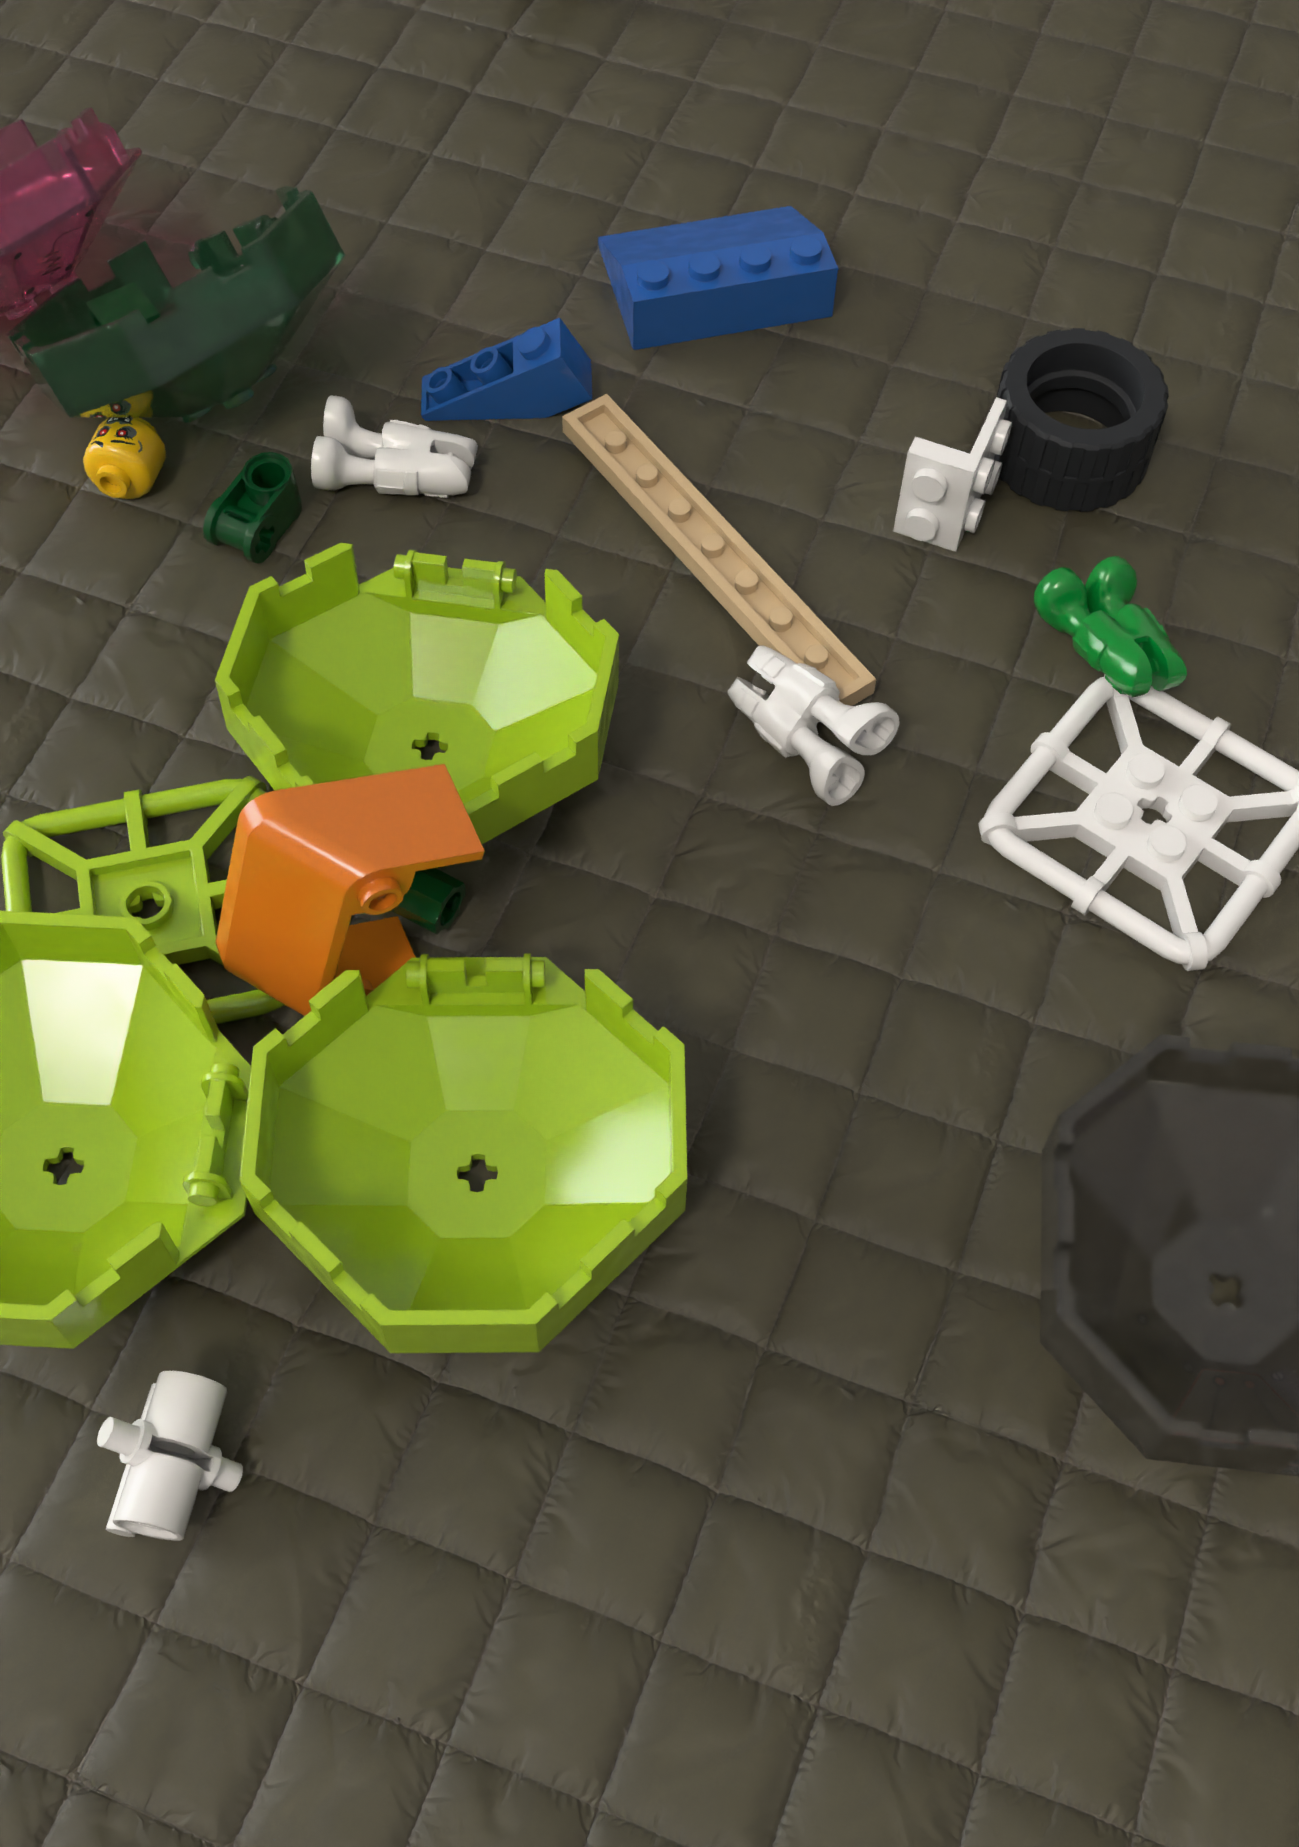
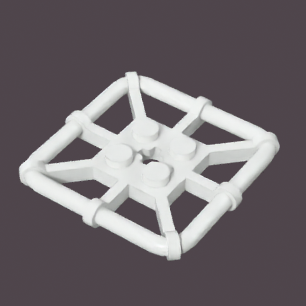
M1104 674V677H1100L1087 687L1050 733H1041L1031 745L1032 754L992 800L984 818L978 823L981 839L984 843L990 844L1003 857L1073 900L1071 907L1083 915H1087L1089 911L1161 957L1177 964H1182L1187 971L1203 970L1209 961H1212L1227 947L1260 900L1274 894L1281 884L1280 873L1299 849V771L1230 731L1231 724L1220 717L1211 720L1164 691L1155 690L1152 686L1148 693L1132 698L1128 695L1120 694L1105 679ZM1130 700L1199 740L1198 744L1180 766L1175 765L1142 744ZM1105 702L1107 703L1121 756L1107 773L1081 759L1068 749L1070 744ZM1218 751L1281 788L1284 792L1229 797L1197 778L1196 775L1212 754ZM1049 770L1089 794L1076 811L1019 817L1012 815ZM1150 808L1160 812L1167 823L1158 819L1151 825L1145 823L1142 820L1144 813L1142 809ZM1290 817L1259 860L1250 861L1215 840V837L1227 822ZM1075 837L1107 857V859L1096 873L1086 880L1027 842ZM1197 861L1239 886L1204 934L1198 932L1183 879ZM1123 868L1161 891L1173 934L1105 892Z

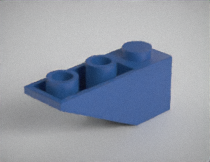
M557 318L539 327L530 328L523 334L495 346L486 347L478 353L451 365L437 368L432 373L423 376L421 416L425 421L550 417L593 399L591 359L561 318Z

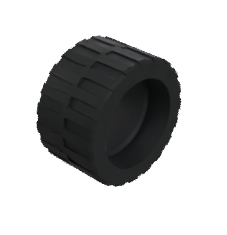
M1071 328V330L1061 331V329L1027 340L1022 347H1017L1010 355L1009 362L1005 363L997 392V398L1008 401L1004 420L1012 422L1010 435L1002 455L995 454L994 457L995 461L1002 462L999 475L1001 481H1005L1012 491L1019 496L1022 495L1030 499L1032 503L1067 512L1068 510L1086 512L1100 507L1107 508L1115 505L1118 500L1127 498L1134 492L1135 487L1141 484L1146 475L1167 412L1169 390L1168 385L1164 382V375L1161 369L1151 361L1152 358L1148 354L1134 347L1133 343L1099 330L1090 331L1085 330V328ZM1057 411L1078 413L1095 419L1107 428L1083 429L1072 427L1054 420L1045 413Z

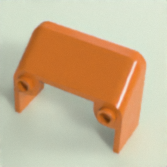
M440 764L280 789L264 793L245 805L238 817L216 936V946L224 968L231 974L305 1016L311 1011L309 1000L345 970H360L367 996L411 958H416L398 916L354 925L349 924L352 915L361 913L379 915L397 907L410 889L416 871L482 860L485 850L446 765Z

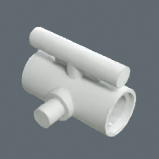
M162 1371L159 1373L157 1382L151 1385L141 1419L134 1421L132 1424L113 1417H109L104 1421L97 1437L98 1446L120 1453L121 1462L126 1464L106 1526L108 1532L126 1537H135L137 1533L157 1539L180 1541L184 1539L198 1489L203 1491L211 1485L228 1492L235 1490L242 1477V1464L222 1457L220 1448L212 1445L227 1395L226 1387L200 1375L181 1371Z

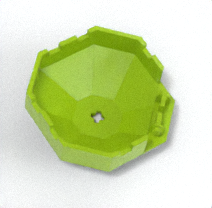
M339 543L304 560L306 574L279 586L275 579L270 576L249 586L217 672L215 683L227 730L274 790L445 764L481 844H484L598 780L619 685V634L605 619L595 622L583 610L582 595L558 570L545 569L546 603L521 576H517L516 569L506 568L505 561L489 562L464 558L462 569L450 568L447 565V556L418 553L417 550L411 549L407 555H396L394 568L358 584L353 544ZM428 740L439 741V748L446 752L435 753L432 760H424L421 757V751L415 749V747H425Z
M0 911V1345L74 1349L245 1216L248 1198L240 1183V1171L251 1066L219 1031L204 994L176 963L172 964L155 945L151 934L135 917ZM72 1152L76 1163L84 1165L81 1173L70 1174L66 1184L58 1185L57 1178L53 1173L47 1171L49 1164L60 1163L64 1153Z
M524 953L523 957H429V954H421L420 958H411L367 996L360 970H345L309 1000L311 1011L283 1035L275 1028L253 1046L240 1171L241 1186L254 1214L390 1353L540 1352L685 1212L687 1192L685 1044L664 1026L659 1031L656 1030L633 1009V999L599 969H585L584 991L547 957H531V953ZM472 1160H485L487 1170L498 1172L497 1179L486 1180L484 1191H471L469 1181L458 1179L459 1172L469 1171L472 1167Z

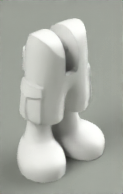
M333 395L328 397L324 411V436L316 437L312 450L311 478L315 488L337 490L348 485L374 484L379 494L411 496L424 493L425 496H439L440 498H448L449 495L453 496L467 492L471 478V469L474 465L478 448L475 440L457 434L431 430V428L421 424L415 425L399 420L385 422L382 433L372 432L357 424L353 406L347 399Z
M758 646L747 661V664L761 674L770 684L773 683L775 689L769 696L766 694V691L737 677L728 690L730 699L754 723L759 735L782 756L786 758L800 755L809 767L812 787L819 798L831 806H837L846 802L860 788L865 775L864 767L844 750L832 746L820 738L816 728L817 723L821 722L827 726L843 744L855 753L868 756L881 752L893 740L899 727L897 713L887 704L879 702L865 703L858 706L845 705L839 701L840 692L836 683L819 672L815 667L804 663H795L771 648Z

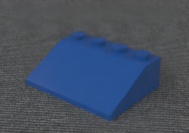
M792 206L598 237V246L633 350L827 318L833 315L838 266L824 233Z

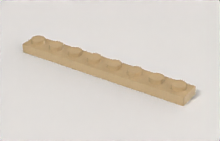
M608 394L562 416L563 433L759 646L771 648L795 663H804L815 667L819 672L836 683L840 692L839 701L845 705L853 706L874 693L876 678Z

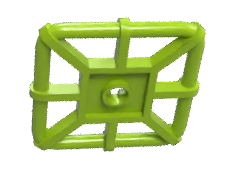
M247 776L244 779H223L144 795L138 789L124 792L123 799L39 814L22 822L14 820L3 832L6 840L3 843L1 862L6 911L32 912L27 856H35L77 881L80 908L58 913L133 917L132 913L142 910V901L154 899L158 907H163L161 911L150 918L142 919L137 916L135 918L151 934L155 945L172 964L180 965L211 958L223 965L216 946L218 928L215 909L222 908L227 879L211 882L207 859L236 827L239 814L245 805L254 798L267 793V786L259 779ZM220 805L190 840L150 847L147 830L148 818ZM127 823L130 851L85 859L48 837ZM259 989L207 1000L216 1024L264 1015L284 1005Z

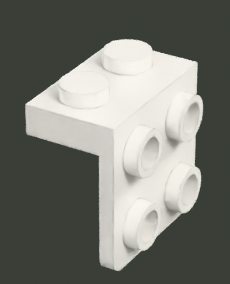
M996 397L970 454L925 439L914 438L907 453L893 532L955 552L965 531L975 533L986 502L980 499V497L984 493L992 495L1001 472L1002 462L994 460L995 454L1002 455L1012 427V422L1004 420L1007 400Z

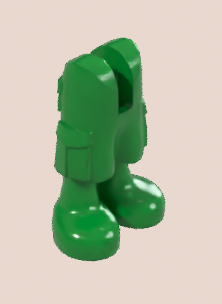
M1112 556L1102 560L1090 573L1086 585L1070 568L1061 567L1051 571L1043 577L1034 592V606L1037 613L1055 630L1072 636L1074 650L1092 668L1104 673L1105 679L1113 685L1112 687L1116 691L1133 698L1148 693L1151 686L1157 691H1162L1179 686L1185 681L1187 676L1186 665L1179 652L1169 641L1165 628L1158 623L1148 608H1142L1140 605L1133 603L1129 604L1137 587L1136 571L1126 559Z

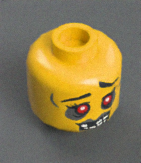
M131 415L113 416L99 424L86 448L83 464L86 474L102 493L114 498H141L151 490L166 459V450L157 431L146 420Z

